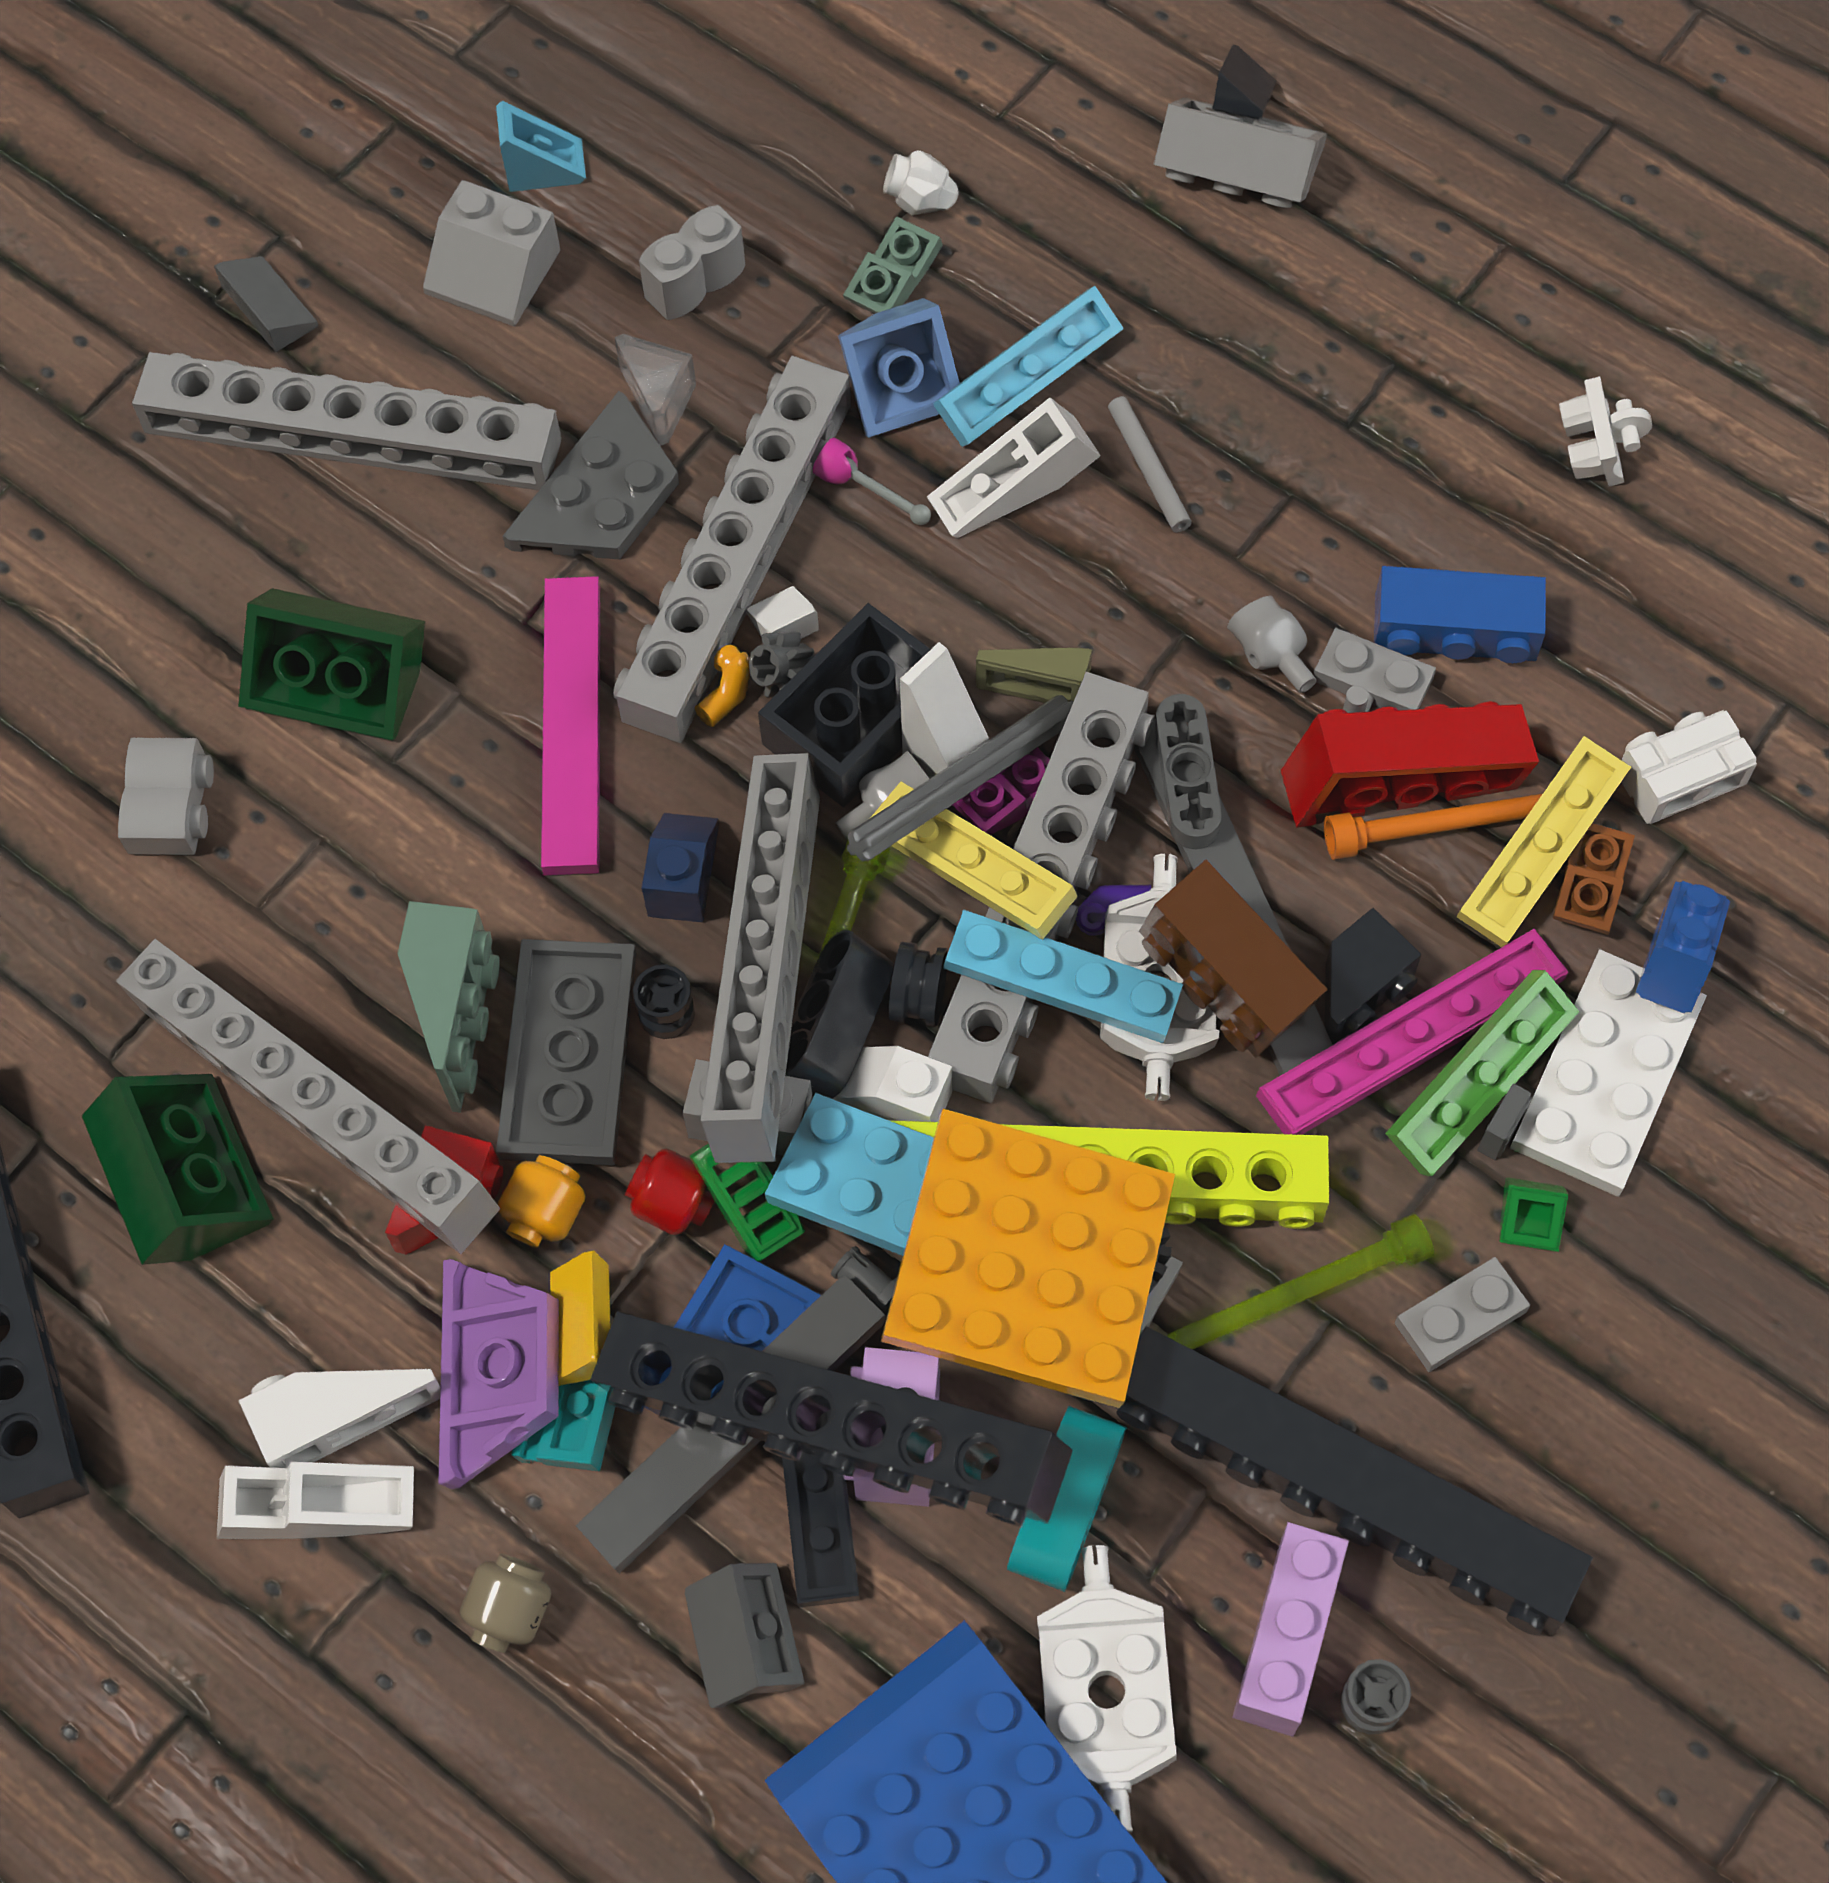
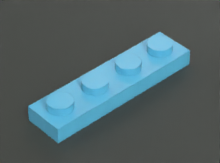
M1093 286L935 401L933 405L963 447L982 435L1124 328L1096 286Z
M966 910L962 912L943 968L1163 1043L1166 1038L1183 987L1181 983L1046 937L1042 940L1028 931Z

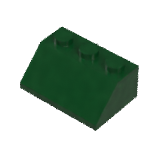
M271 588L247 603L238 707L393 741L397 737L420 674L426 621Z
M212 1074L115 1077L81 1115L141 1265L191 1261L264 1228L274 1220Z

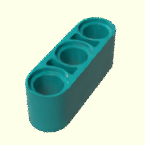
M1068 1406L1056 1436L1067 1444L1073 1452L1049 1523L1046 1524L1025 1518L1013 1546L1007 1570L1066 1592L1115 1464L1126 1427Z

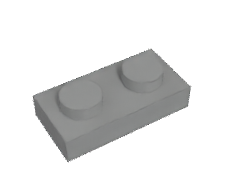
M1494 1257L1397 1316L1394 1324L1427 1371L1431 1372L1525 1314L1530 1304L1497 1258Z

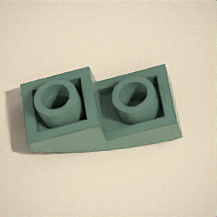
M896 216L876 253L867 252L843 294L844 298L873 313L903 305L924 277L942 248L943 244L940 237Z

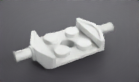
M1158 854L1153 857V888L1148 892L1108 906L1105 915L1104 958L1146 972L1161 971L1167 974L1172 981L1182 983L1184 980L1169 964L1163 967L1151 958L1142 945L1144 937L1139 932L1154 904L1176 886L1178 858L1175 855L1169 854L1165 870V854ZM1182 989L1163 1043L1102 1022L1100 1038L1115 1051L1142 1060V1066L1147 1067L1145 1098L1154 1101L1158 1086V1101H1166L1170 1099V1069L1173 1062L1197 1057L1214 1048L1219 1039V1030H1216V1015L1208 1006L1205 1009L1199 1008L1188 998Z
M1096 1545L1098 1564L1094 1565L1092 1546H1087L1081 1549L1086 1585L1082 1588L1083 1591L1037 1616L1046 1726L1092 1786L1099 1788V1794L1103 1795V1800L1115 1815L1119 1814L1120 1822L1131 1833L1133 1830L1130 1819L1129 1796L1127 1794L1131 1793V1786L1160 1772L1176 1760L1163 1607L1114 1589V1586L1109 1584L1108 1547ZM1104 1675L1119 1679L1125 1688V1696L1122 1702L1116 1707L1109 1709L1096 1706L1089 1697V1688L1092 1682Z

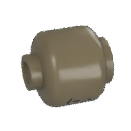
M501 1553L497 1561L481 1563L475 1571L460 1608L461 1618L466 1624L475 1629L471 1640L486 1648L506 1653L509 1643L524 1645L532 1642L552 1594L548 1584L542 1580L545 1571L524 1560Z

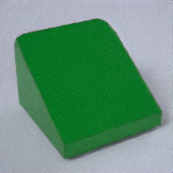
M1506 1178L1499 1242L1559 1252L1568 1193L1565 1187Z

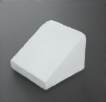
M794 586L746 608L747 615L761 637L764 633L800 632L802 639L819 630L817 611Z

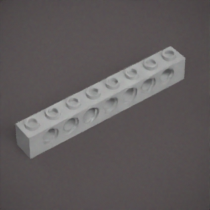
M149 352L132 402L146 434L540 490L553 474L562 440L556 410L546 409L538 404L527 403L518 405L497 402L484 396L469 398L444 394L434 389H423L420 391L393 387L384 382L364 383L343 380L340 377L329 374L314 376L293 373L280 367L265 369L244 366L231 360L216 362L195 359L182 353L167 355Z
M791 356L783 373L777 372L773 376L767 392V404L762 414L755 413L750 420L746 432V445L740 455L734 454L731 457L725 472V485L719 497L712 496L703 515L704 526L698 538H691L684 548L681 558L682 569L675 582L668 581L659 600V613L653 625L646 624L642 629L636 646L637 656L631 668L622 669L616 680L613 696L617 699L623 723L682 743L696 715L695 706L704 699L718 671L714 667L715 654L723 646L731 645L746 615V608L750 607L816 476L812 470L817 456L824 445L836 436L851 406L850 377L848 374ZM793 418H802L801 420H790ZM771 459H782L781 461L777 462L769 461ZM751 500H760V501H761V502L755 503V504L746 503V502L751 501ZM729 542H740L736 546H725ZM708 584H718V585H720V586H718L717 588H714V589H703V588H702V587H704L705 585H708ZM686 627L698 628L690 633L679 632ZM665 670L676 671L675 674L668 677L656 676Z
M1086 672L1013 848V850L1073 885L1076 892L1078 887L1087 890L1092 881L1098 858L1091 856L1098 839L1106 842L1110 836L1117 810L1110 807L1116 792L1126 794L1136 766L1135 762L1130 761V757L1135 745L1141 747L1146 745L1154 722V716L1147 714L1149 692ZM1096 738H1108L1115 744L1111 747L1100 748L1093 745L1091 741ZM1087 784L1094 787L1097 791L1090 795H1079L1071 789L1076 785ZM1067 831L1073 833L1078 838L1070 843H1060L1055 841L1052 836L1057 832ZM1071 904L1045 937L1057 941L1059 936L1067 939L1074 926L1078 906ZM989 907L985 917L1016 928H1022ZM961 975L928 1055L931 1059L952 1066V1090L992 1104L999 1086L1008 1089L1019 1060V1056L1012 1054L1018 1037L1020 1035L1028 1038L1036 1021L1039 1006L1032 1003L1034 999L1011 991H1000L990 984ZM980 1026L993 1027L1000 1033L997 1038L988 1042L978 1041L970 1035L974 1029Z
M809 753L753 756L701 1115V1123L715 1163L775 1161L820 795Z
M154 939L116 980L118 985L145 1014L458 1253L462 1254L500 1210V1207L478 1179L158 940Z

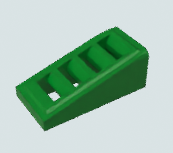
M709 1144L689 1156L744 1252L756 1261L763 1260L805 1232L806 1229L797 1214L771 1205L767 1201L744 1216L739 1211L744 1205L763 1193L765 1194L773 1178L765 1162H738L717 1175L712 1167L718 1163H715ZM750 1172L753 1173L756 1179L729 1195L725 1188ZM775 1215L778 1216V1219L774 1220L773 1222H771L761 1230L757 1231L756 1233H753L752 1230L754 1228L758 1227Z

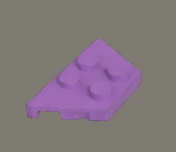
M452 1259L443 1261L439 1484L449 1489H456L463 1486L558 1417L559 1300L546 1292L526 1285H518L506 1278L489 1272L484 1273Z

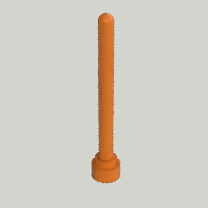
M1542 794L1364 821L1361 816L1352 817L1350 813L1329 815L1324 820L1325 842L1332 860L1356 857L1358 850L1367 848V843L1525 819Z

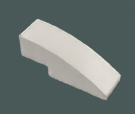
M290 1462L288 1468L225 1466L219 1481L217 1539H299L411 1530L413 1526L414 1466Z

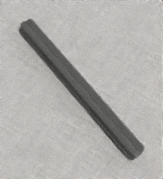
M1063 695L1055 696L848 833V852L851 855L856 854L861 861H869L1060 733L1074 701L1068 702Z

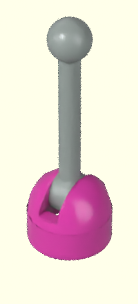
M831 438L817 456L812 472L824 481L838 485L853 479L910 514V519L914 524L925 525L929 522L931 512L927 506L912 504L858 471L856 454L848 445L837 438Z

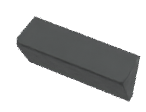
M263 256L224 261L214 265L221 287L275 352L319 326L316 319Z

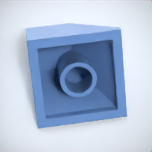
M925 298L875 313L838 335L865 434L868 438L939 415L933 403L960 384L939 305Z

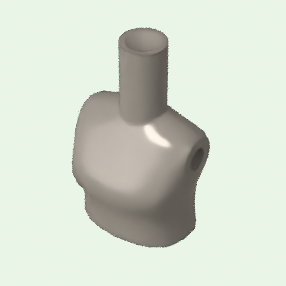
M1273 596L1257 599L1241 608L1232 616L1227 628L1241 643L1245 655L1253 668L1263 670L1279 667L1299 693L1306 692L1316 683L1314 675L1297 656L1306 647V634L1292 613L1282 609Z
M906 751L890 765L871 771L860 780L859 790L863 803L835 822L837 827L848 840V833L870 819L900 781L915 789L928 781L929 777L913 756Z

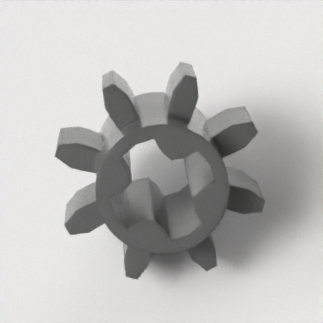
M800 632L762 634L763 645L751 651L749 660L751 678L757 684L765 686V697H774L815 656L813 648L811 649L806 644L800 643Z

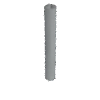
M1124 396L1115 398L1108 405L1110 413L1172 531H1184L1192 523L1186 509L1127 398Z

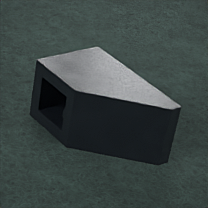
M1371 908L1335 938L1330 946L1325 974V987L1328 990L1325 992L1324 1027L1333 1045L1346 1034L1350 1036L1372 1023L1377 1016L1374 1011L1388 999L1392 1003H1397L1413 989L1418 981L1415 973L1421 953L1374 908Z

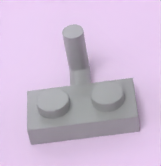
M1335 627L1314 670V677L1316 678V683L1346 694L1343 710L1347 711V713L1368 712L1371 705L1378 708L1390 706L1396 707L1398 710H1414L1420 708L1434 678L1436 668Z

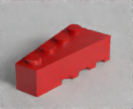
M1489 701L1479 703L1473 707L1449 708L1445 704H1435L1424 709L1398 710L1396 707L1389 706L1378 708L1372 712L1347 713L1343 709H1333L1317 714L1280 771L1295 827L1299 828L1316 825L1315 814L1340 810V814L1350 813L1352 817H1362L1365 815V808L1378 803L1395 801L1397 810L1418 807L1419 804L1429 801L1441 792L1445 793L1447 801L1516 790L1537 766L1539 759L1522 704L1499 705L1497 702Z

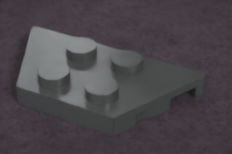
M620 391L617 392L502 536L505 548L511 551L522 552L523 545L552 547L553 554L575 556L586 553L595 558L620 560L679 484L678 472L625 394Z

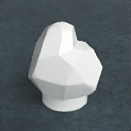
M915 151L909 157L899 154L893 156L886 174L883 193L896 197V204L911 215L948 210L957 201L958 187L949 177V170L930 154Z

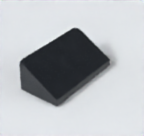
M1232 44L1219 71L1212 109L1219 112L1260 119L1263 117L1274 91L1276 79L1239 46Z

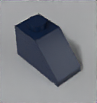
M664 813L650 837L641 888L648 917L703 923L719 829V818Z

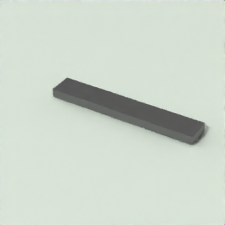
M844 1274L762 1352L835 1371L886 1323L887 1318ZM777 1395L771 1397L766 1402L762 1415L768 1413L773 1408ZM696 1421L693 1430L680 1427L590 1511L576 1527L620 1574L761 1440L748 1436L745 1445L735 1444L713 1435L710 1432L711 1425Z

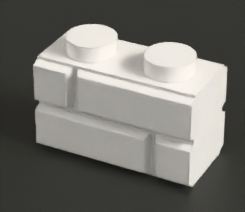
M1722 710L1707 717L1703 712H1695L1679 721L1671 732L1658 737L1655 732H1647L1633 739L1626 746L1621 760L1631 766L1622 780V784L1629 796H1633L1634 804L1646 824H1653L1746 785L1757 765L1756 756L1744 737L1741 738L1739 736V729L1727 711Z

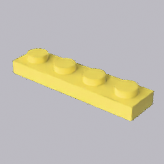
M1584 736L1459 911L1457 918L1500 947L1507 945L1622 782L1631 766Z
M900 781L871 817L914 789ZM945 809L892 845L895 849L1042 940L1078 897L1073 885L948 809Z

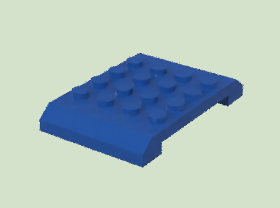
M965 1620L764 1780L781 1807L837 1883H1167Z

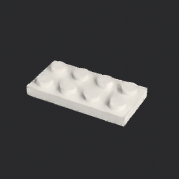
M1599 949L1574 1004L1580 1012L1562 1031L1510 1149L1619 1197L1707 995L1700 993L1692 1012H1685V1014L1643 999L1636 993L1643 968Z

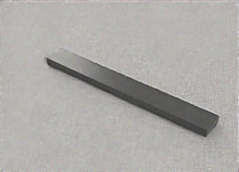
M1174 715L1172 722H1175L1178 728V744L1187 742L1188 725L1184 721L1183 715ZM1154 719L1146 745L1144 747L1135 745L1134 749L1169 826L1155 735L1156 719ZM1190 760L1180 761L1172 768L1173 774L1179 780L1185 782L1196 781L1204 774L1202 767ZM1219 796L1222 818L1216 840L1211 845L1201 849H1189L1176 842L1188 871L1191 873L1207 859L1287 945ZM1198 798L1189 800L1187 820L1191 821L1193 829H1201L1204 824V820H1200L1198 816ZM1313 1005L1298 1021L1268 1047V1050L1279 1075H1282L1331 1047L1333 1044L1315 1005Z

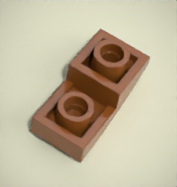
M1591 824L1568 857L1553 919L1603 934H1609L1624 883L1623 877L1635 835L1598 824Z

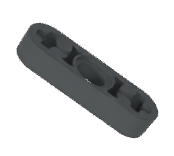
M1175 694L1165 698L1159 704L1155 721V735L1169 828L1172 837L1181 846L1189 849H1201L1211 845L1216 840L1222 818L1205 709L1199 700L1190 695ZM1174 715H1183L1184 721L1188 723L1187 742L1178 744V728L1176 723L1172 722ZM1190 760L1198 763L1202 767L1204 774L1196 781L1185 782L1179 780L1173 774L1172 768L1180 761ZM1198 798V816L1200 820H1204L1203 828L1193 829L1191 821L1187 820L1190 799Z

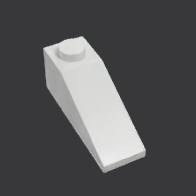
M1048 398L929 494L927 498L950 534L957 539L1060 489L1101 455L1077 419L1052 398Z
M938 642L900 678L903 754L908 751L929 779L989 740L948 649Z
M431 1369L295 1372L287 1377L275 1375L262 1380L252 1388V1394L240 1399L239 1402L269 1467L288 1468L290 1462L313 1463L439 1400L441 1387Z

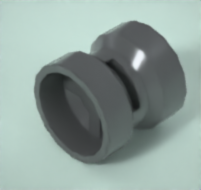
M1382 1659L1368 1660L1357 1666L1343 1687L1340 1698L1342 1713L1347 1722L1357 1731L1369 1735L1382 1734L1392 1729L1408 1708L1411 1698L1410 1682L1405 1673L1394 1663Z

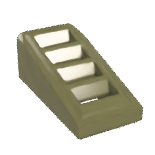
M1035 648L979 650L976 658V687L1044 703L1057 695H1063L1068 702L1074 701L1085 673L1091 672L1092 649Z

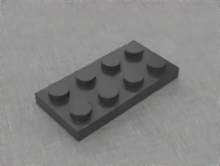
M521 939L496 1148L499 1160L535 1162L539 1155H543L561 1163L615 1165L637 955L634 944Z

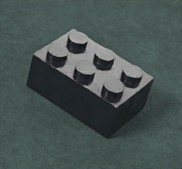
M867 603L758 712L762 745L775 755L809 753L817 787L844 808L860 792V780L869 772L884 767L902 749L900 678L931 649L870 603Z

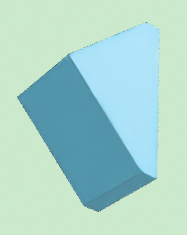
M501 101L496 106L500 149L510 192L580 184L586 179L581 138L504 101Z

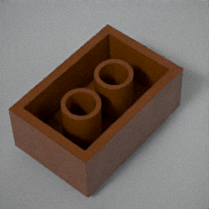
M1207 859L1154 904L1139 930L1140 934L1144 937L1142 945L1151 958L1163 967L1169 964L1184 980L1181 983L1183 984L1182 989L1188 998L1201 1009H1205L1208 1006L1223 1022L1220 1028L1227 1040L1241 1052H1245L1248 1049L1255 1058L1298 1021L1328 990Z

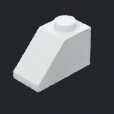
M900 1046L862 1047L846 1086L833 1100L886 1120L938 1122L941 1111L946 1108L952 1094V1066Z

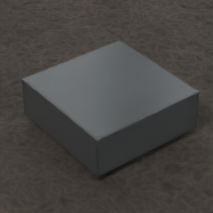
M1514 1083L1512 1084L1488 1125L1478 1147V1152L1493 1160H1496V1158L1500 1159L1526 1113L1532 1099L1530 1097L1531 1092Z

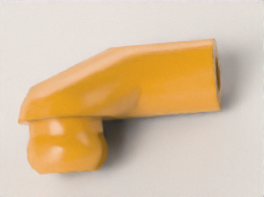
M725 645L715 654L714 667L722 672L720 685L695 706V711L699 718L710 727H714L738 706L746 696L750 678V658L746 652L740 653L734 645Z

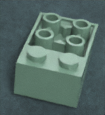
M409 901L397 954L436 1074L452 1112L461 1113L465 1093L472 1094L476 1086L478 1064L477 1060L472 1058L476 1041H484L486 1037L489 1011L487 1007L483 1006L487 988L495 989L498 981L499 956L492 953L491 932L485 931L478 909Z

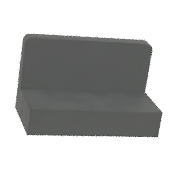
M777 1563L729 1564L686 1587L687 1607L707 1698L711 1708H723L750 1694L789 1692L805 1684Z

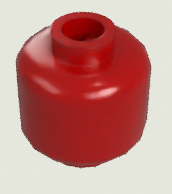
M666 1148L658 1151L653 1157L646 1153L644 1154L624 1196L632 1199L630 1211L633 1216L674 1236L684 1232L690 1222L701 1227L714 1203V1198L707 1191V1186L692 1160Z

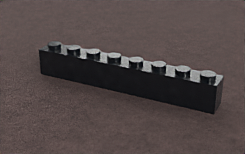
M1145 1326L1138 1339L1125 1402L1120 1408H1117L1116 1412L1117 1416L1124 1422L1144 1431H1148L1151 1426L1172 1437L1171 1444L1182 1453L1196 1459H1203L1206 1455L1227 1466L1225 1469L1226 1473L1243 1485L1252 1488H1258L1259 1484L1266 1486L1281 1494V1502L1301 1515L1313 1517L1317 1513L1338 1524L1336 1527L1338 1533L1356 1544L1370 1546L1372 1542L1394 1554L1392 1557L1393 1561L1411 1573L1426 1576L1427 1572H1430L1449 1582V1590L1468 1603L1482 1606L1484 1602L1491 1604L1508 1613L1506 1620L1523 1632L1535 1636H1540L1544 1632L1553 1636L1563 1624L1591 1564L1592 1556Z

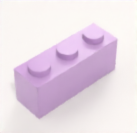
M1290 1522L1287 1523L1278 1548L1232 1718L1285 1735L1294 1736L1302 1720L1348 1540Z

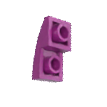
M1037 747L954 803L953 806L972 825L992 835L1027 816L1050 759Z

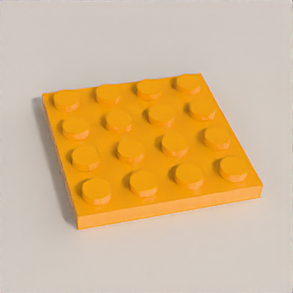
M942 1109L881 1342L1120 1408L1125 1402L1175 1174Z

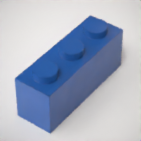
M1382 566L1375 593L1374 643L1403 655L1430 653L1443 654L1451 659H1466L1469 657L1498 658L1506 663L1536 661L1545 636L1546 577Z

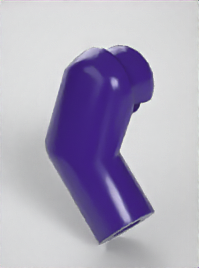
M1152 884L1099 886L1078 908L1076 917L1078 927L1087 935L1096 936L1104 933L1105 915L1108 906L1151 890Z

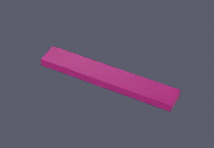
M598 576L546 578L544 601L541 868L543 875L599 873L600 582Z
M1532 929L1261 1086L1256 1097L1283 1134L1303 1135L1476 1033L1532 970H1546L1557 985L1565 980L1569 972L1538 932Z

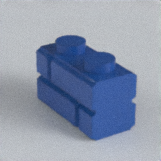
M1685 881L1674 883L1666 906L1657 923L1636 989V993L1641 998L1684 1014L1685 1012H1692L1716 954L1715 952L1730 905V901L1726 896L1718 894L1713 889L1704 885H1693Z

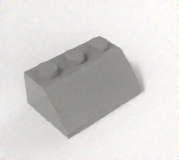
M1185 97L1168 104L1154 165L1166 168V177L1188 183H1194L1195 176L1215 180L1214 189L1234 195H1242L1244 188L1263 193V202L1285 208H1291L1292 201L1301 202L1306 198L1325 145L1327 133L1264 117L1254 119L1215 111V109H1212L1213 104Z

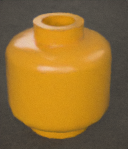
M539 1155L535 1162L524 1161L518 1164L497 1204L500 1207L499 1213L510 1223L506 1233L516 1240L538 1248L542 1239L551 1242L564 1239L568 1235L585 1200L584 1190L577 1183L580 1175L569 1166L543 1155Z

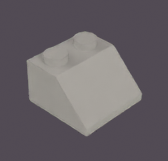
M462 180L438 218L423 285L424 293L515 327L560 252L553 212Z

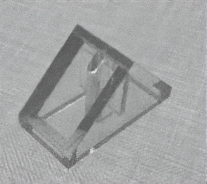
M626 334L614 337L620 370L656 441L660 446L669 443L696 386L692 354Z

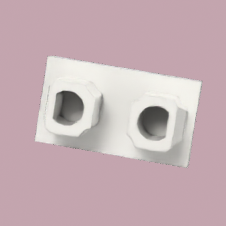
M1600 376L1584 380L1587 394L1559 403L1567 437L1592 430L1595 432L1596 438L1568 445L1575 478L1580 479L1605 474L1608 486L1625 483L1616 442L1623 443L1624 449L1628 452L1638 450L1641 446L1639 439L1647 435L1652 429L1651 416L1647 410L1633 408L1632 402L1629 399L1619 400L1616 403L1617 412L1611 415L1607 398L1604 396Z

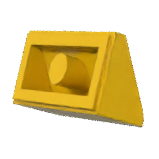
M594 1250L584 1252L550 1272V1295L559 1300V1386L591 1379L610 1330L609 1264Z

